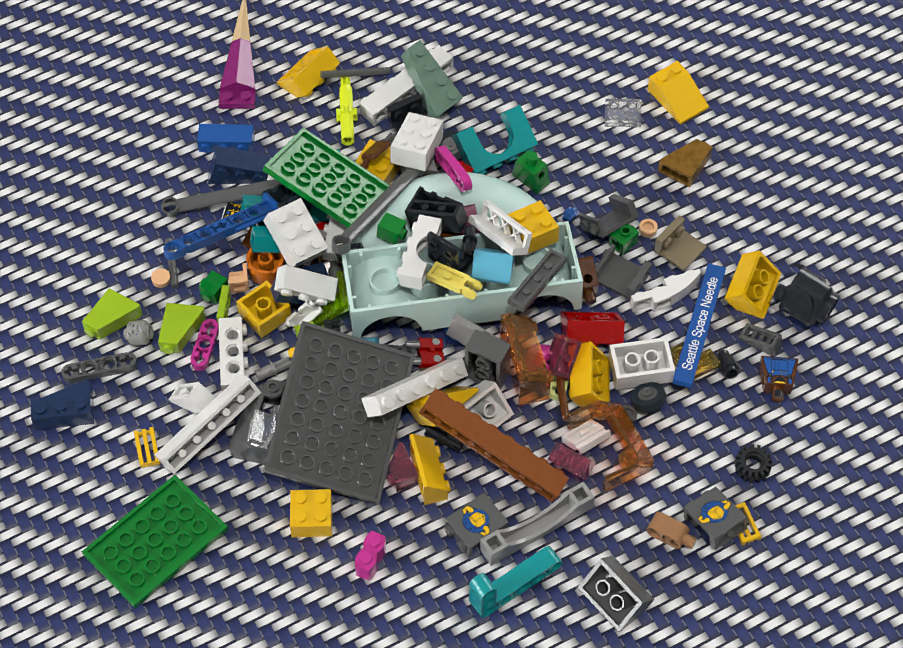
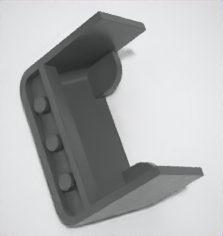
M269 380L256 386L261 391V394L240 412L229 444L230 454L234 458L259 464L265 463L268 448L265 447L266 437L264 433L257 430L267 398L281 399L286 382Z

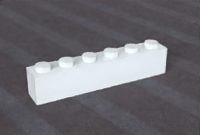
M440 45L429 50L445 74L453 69V57ZM404 68L401 73L390 78L386 84L378 87L372 94L364 97L359 102L360 114L373 126L387 117L388 106L418 93L407 69Z
M462 357L447 359L361 398L367 417L384 415L433 392L435 388L440 389L468 376Z
M241 374L155 453V457L167 470L175 474L260 395L261 391L250 378Z

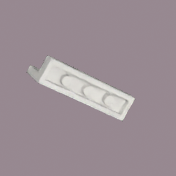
M484 200L481 214L469 216L468 222L471 225L475 226L511 256L527 255L533 233L489 200ZM489 209L492 216L490 218L487 216ZM498 217H501L502 226L499 224ZM510 225L512 226V229H513V233H514V234H511V233H510V229H509V226H510ZM520 234L525 235L523 243Z

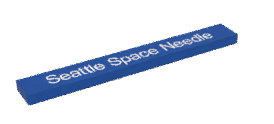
M710 263L707 265L674 374L673 384L688 388L692 387L726 267Z

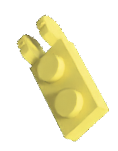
M437 261L426 275V280L462 294L471 300H474L477 296L474 290L480 291L483 287L480 281Z

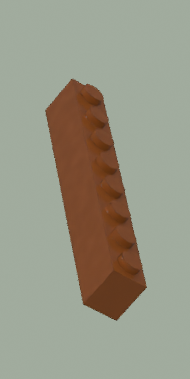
M435 388L419 412L420 415L550 502H553L559 496L569 479L562 470L552 467L546 459L536 456L528 447L521 446L515 442L513 437L503 434L495 425L488 424L482 420L480 415L470 412L462 403L454 401L442 390Z

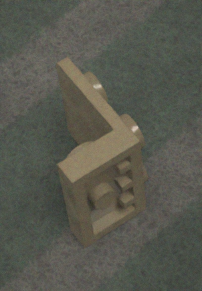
M679 215L656 238L654 251L680 270L685 271L706 249V245L685 231V219Z

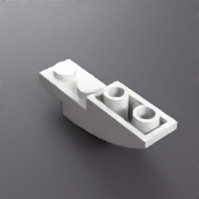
M700 269L688 270L676 276L671 275L664 279L662 287L658 286L649 291L635 293L631 296L630 301L632 311L651 307L654 313L680 301L699 283Z

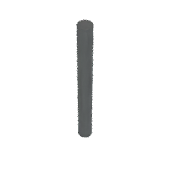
M390 67L321 71L320 77L390 74Z

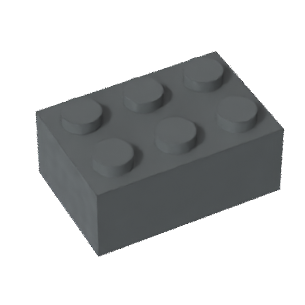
M475 329L465 346V367L468 373L466 377L478 383H481L483 380L496 382L501 390L510 375L511 345L503 339H497L485 331L481 332Z

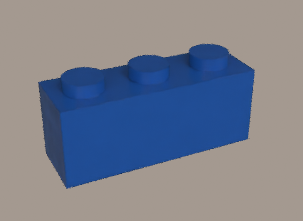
M199 124L197 136L199 152H215L217 146L253 152L254 127L253 125Z

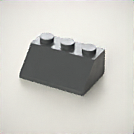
M614 556L601 558L577 587L618 632H621L641 616L654 601V598Z

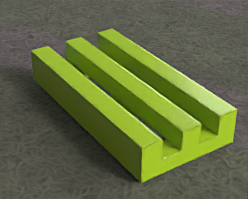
M222 285L216 317L218 325V318H228L231 301V291L228 285Z

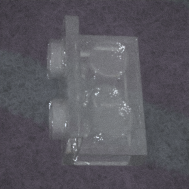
M605 99V127H641V99Z

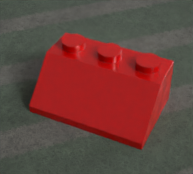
M561 311L563 339L568 345L576 346L590 341L595 346H599V344L610 346L624 343L625 321L617 312Z

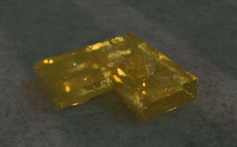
M684 342L670 348L673 364L676 368ZM711 349L701 353L694 379L720 367V361Z

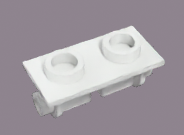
M314 300L305 301L298 308L299 312L295 311L286 318L285 324L288 327H294L301 324L302 321L309 322L314 320L323 312L321 305L316 304Z

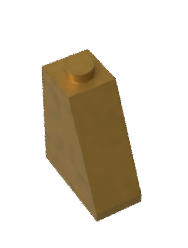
M695 139L661 158L658 172L685 186L691 187L711 158L713 146Z

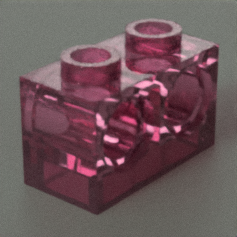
M559 442L556 443L548 458L549 461L585 480L589 477L596 463Z

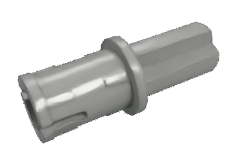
M286 357L274 363L269 362L270 364L254 370L258 381L260 382L273 375L277 376V373L290 368L291 358Z

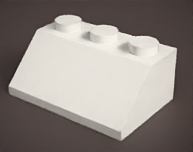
M483 380L476 387L479 391L463 403L467 410L477 413L481 416L482 420L496 427L514 415L496 382Z

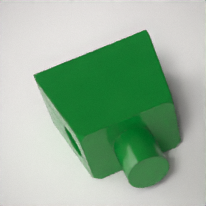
M526 151L515 161L512 175L535 194H539L550 184L548 166L537 157L536 152Z

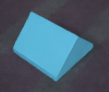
M477 247L474 250L471 278L478 281L510 284L515 256H511L505 250Z

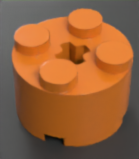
M250 248L246 256L250 278L253 282L260 285L265 281L272 285L278 267L286 265L281 253L253 252L252 248Z

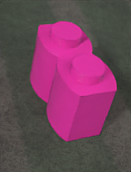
M371 531L365 537L363 549L359 551L355 558L356 576L368 581L375 576L378 563L384 558L386 553L384 535Z

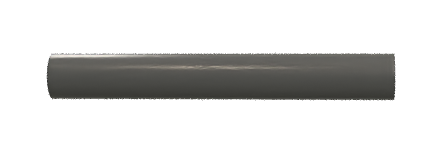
M172 238L165 239V244L173 241ZM168 260L171 287L175 289L179 287L175 260Z

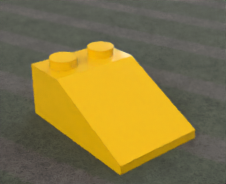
M678 60L649 76L648 91L680 125L709 109L707 102L691 75Z
M466 386L442 389L451 399L462 404L479 391L477 387ZM431 393L406 405L419 425L437 426L419 414Z

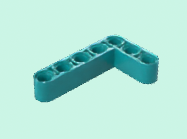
M546 546L492 583L484 573H480L469 583V602L479 615L485 618L552 574L562 565L563 561L551 546Z

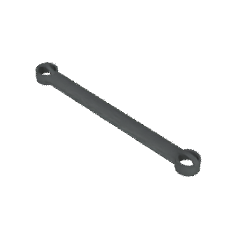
M408 167L341 235H336L332 238V251L337 254L348 253L351 250V244L417 176H423L426 171Z
M272 179L179 199L167 197L162 201L161 209L166 216L175 217L183 211L242 200L243 195L262 196L263 191L269 188L273 190L274 186L280 184V182ZM167 206H176L172 212H166Z

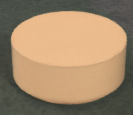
M652 219L642 220L639 224L640 235L646 238L655 236L658 228L657 223Z
M162 268L155 270L151 275L153 285L158 288L168 286L170 283L169 272Z

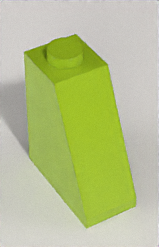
M109 288L83 319L82 324L84 332L88 336L101 340L126 326L130 321L140 318L143 314L140 304Z
M166 303L158 340L160 352L173 354L180 353L206 320L204 306Z

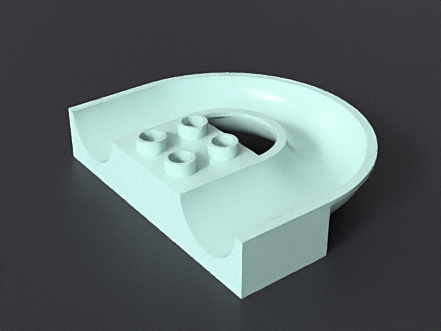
M446 172L414 179L353 242L362 243L364 248L350 250L346 254H341L353 336L361 338L362 332L368 325L379 319L392 316L411 318L421 325L422 331L449 327L456 313L474 324L514 318L517 309L508 305L507 300L550 249L566 256L567 262L537 297L546 295L561 296L571 301L574 310L582 309L583 279L569 221L557 223L559 226L558 242L527 255L515 256L510 284L480 281L483 287L480 291L474 290L477 293L474 300L429 280L425 281L423 290L400 286L399 278H397V269L403 264L402 255L408 249V237H412L413 234L405 214V209L419 186L424 187L427 192H436L442 198L446 196L463 203L468 220L470 215L481 214L484 200H489L506 214L537 202L517 186L479 173L467 172L472 181V190L461 192ZM490 209L488 210L487 214L489 218L492 217ZM386 212L407 221V235L398 244H391L376 237L377 225ZM498 217L499 224L502 226L501 217ZM464 229L462 231L463 235L444 238L464 250L462 243ZM477 229L476 237L478 242L475 245V249L481 247L504 250ZM427 247L419 253L418 257L427 263L428 273L435 262L428 257ZM473 261L462 273L472 277Z

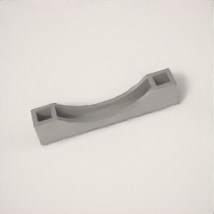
M582 482L566 491L549 507L532 518L515 526L496 530L480 539V551L490 566L592 509L595 497L586 484Z

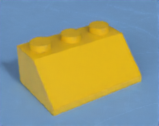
M328 46L312 49L276 83L295 97L306 98L313 93V89L316 86L321 85L325 81L324 78L320 77V72L336 70L340 62Z
M760 250L742 254L724 299L737 311L761 319L765 318L782 273Z
M591 341L570 347V399L580 407L609 410V358Z
M410 434V454L424 505L448 500V492H451L449 481L444 480L443 475L446 474L444 463L439 462L438 457H441L439 446H435L432 438Z

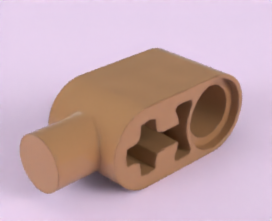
M662 512L655 513L646 529L650 536L676 549L681 548L682 545L693 549L697 541L696 537L689 534L690 529L688 526Z

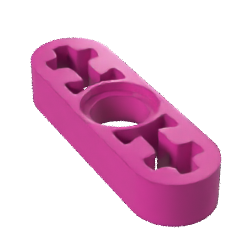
M207 319L202 323L190 358L193 369L197 371H203L208 367L219 335V325L214 319ZM210 326H213L214 329L210 330L209 336L207 329H209ZM204 341L210 342V346L207 348H201L200 344ZM200 353H201V354H202L203 361H200V364H199V363H197L196 361H199V360H200V357H201Z

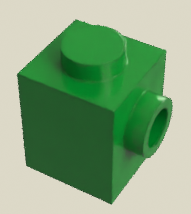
M386 212L377 225L376 237L391 244H398L407 235V221Z
M627 223L610 234L609 245H616L615 250L623 256L638 242L639 232L634 226Z
M212 270L199 283L201 298L206 302H212L217 305L220 300L222 285L229 286L228 279Z

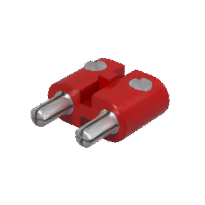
M418 337L417 341L405 342V347L417 348L419 357L414 358L413 364L419 365L420 369H427L444 361L442 338Z

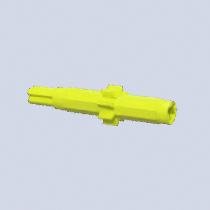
M341 77V86L339 88L340 109H336L337 122H341V142L343 145L349 146L354 143V121L358 120L357 108H353L350 77Z

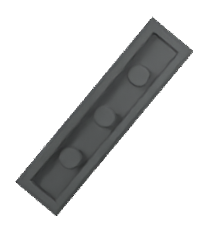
M550 249L509 297L507 304L524 313L567 262V257Z

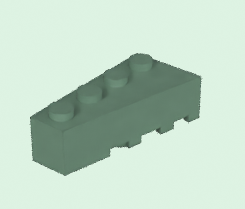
M421 40L406 49L401 55L408 74L413 79L416 92H419L422 97V105L426 109L428 117L438 118L463 98Z

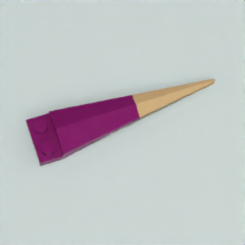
M242 0L219 88V109H255L256 91L246 0Z

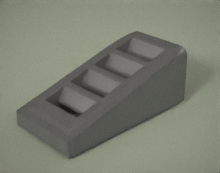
M746 323L738 337L739 340L774 357L783 344L781 334ZM752 331L753 334L751 335V337H748L749 333Z

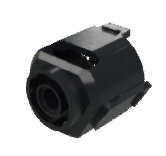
M795 262L794 266L800 269L789 287L779 284L773 297L781 302L779 305L780 310L807 326H813L817 321L824 324L834 310L840 296L835 293L832 287L825 284L826 280L808 270L804 265Z

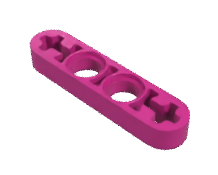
M445 145L435 147L434 152L437 162L461 192L472 190L470 176Z

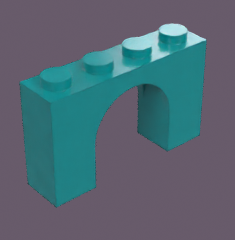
M521 105L499 114L509 136L508 145L500 154L490 153L483 148L473 126L452 136L464 163L474 168L472 173L484 174L487 172L486 168L492 166L495 169L503 165V160L508 159L510 162L518 158V153L533 151V146L538 145Z
M243 195L240 211L262 202V196ZM252 226L250 245L253 252L281 253L266 226Z

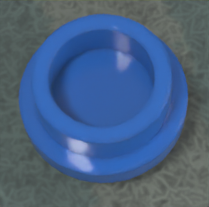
M576 207L567 208L562 213L564 215L562 220L569 221V223L574 221L579 215L578 209Z

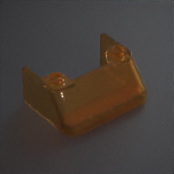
M504 313L501 314L500 339L507 341L511 345V358L519 381V406L549 400L550 382H553V375L551 370L548 371L537 337L538 327L536 321H532L529 317Z
M599 400L569 413L570 418L567 423L569 430L590 419H606L624 449L618 459L621 469L605 476L602 488L604 492L641 476L653 468L654 458L621 404Z

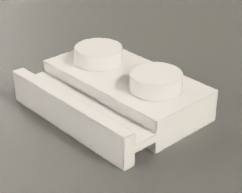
M590 419L561 437L562 443L573 450H578L582 454L610 438L611 433L609 429L605 430L604 426Z

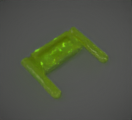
M343 271L336 273L339 293L336 292L335 301L329 302L327 305H321L323 312L312 320L315 325L323 326L324 320H332L345 311L344 309L349 308Z

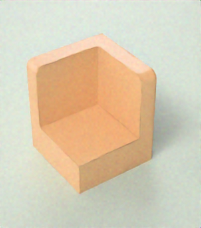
M242 263L243 271L229 273L228 279L231 293L250 291L246 263Z

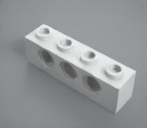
M242 317L218 318L222 391L241 374L249 378V374H245V369L249 368L248 357H245L244 352H248L247 340H244V335H247V325L243 324Z

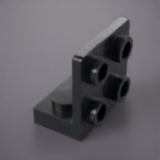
M419 92L387 107L388 121L396 133L400 130L409 112L427 116L422 108V97Z
M432 231L427 233L428 257L433 262L437 261L452 269L463 272L473 261V256L465 255L464 250Z

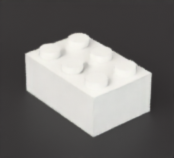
M409 112L391 144L390 163L426 171L435 154V147L439 146L443 138L444 120Z
M301 198L268 213L263 220L289 266L298 267L323 255L328 249L325 240Z
M667 337L609 346L608 358L616 390L634 388L648 382L659 384L673 382L675 368Z

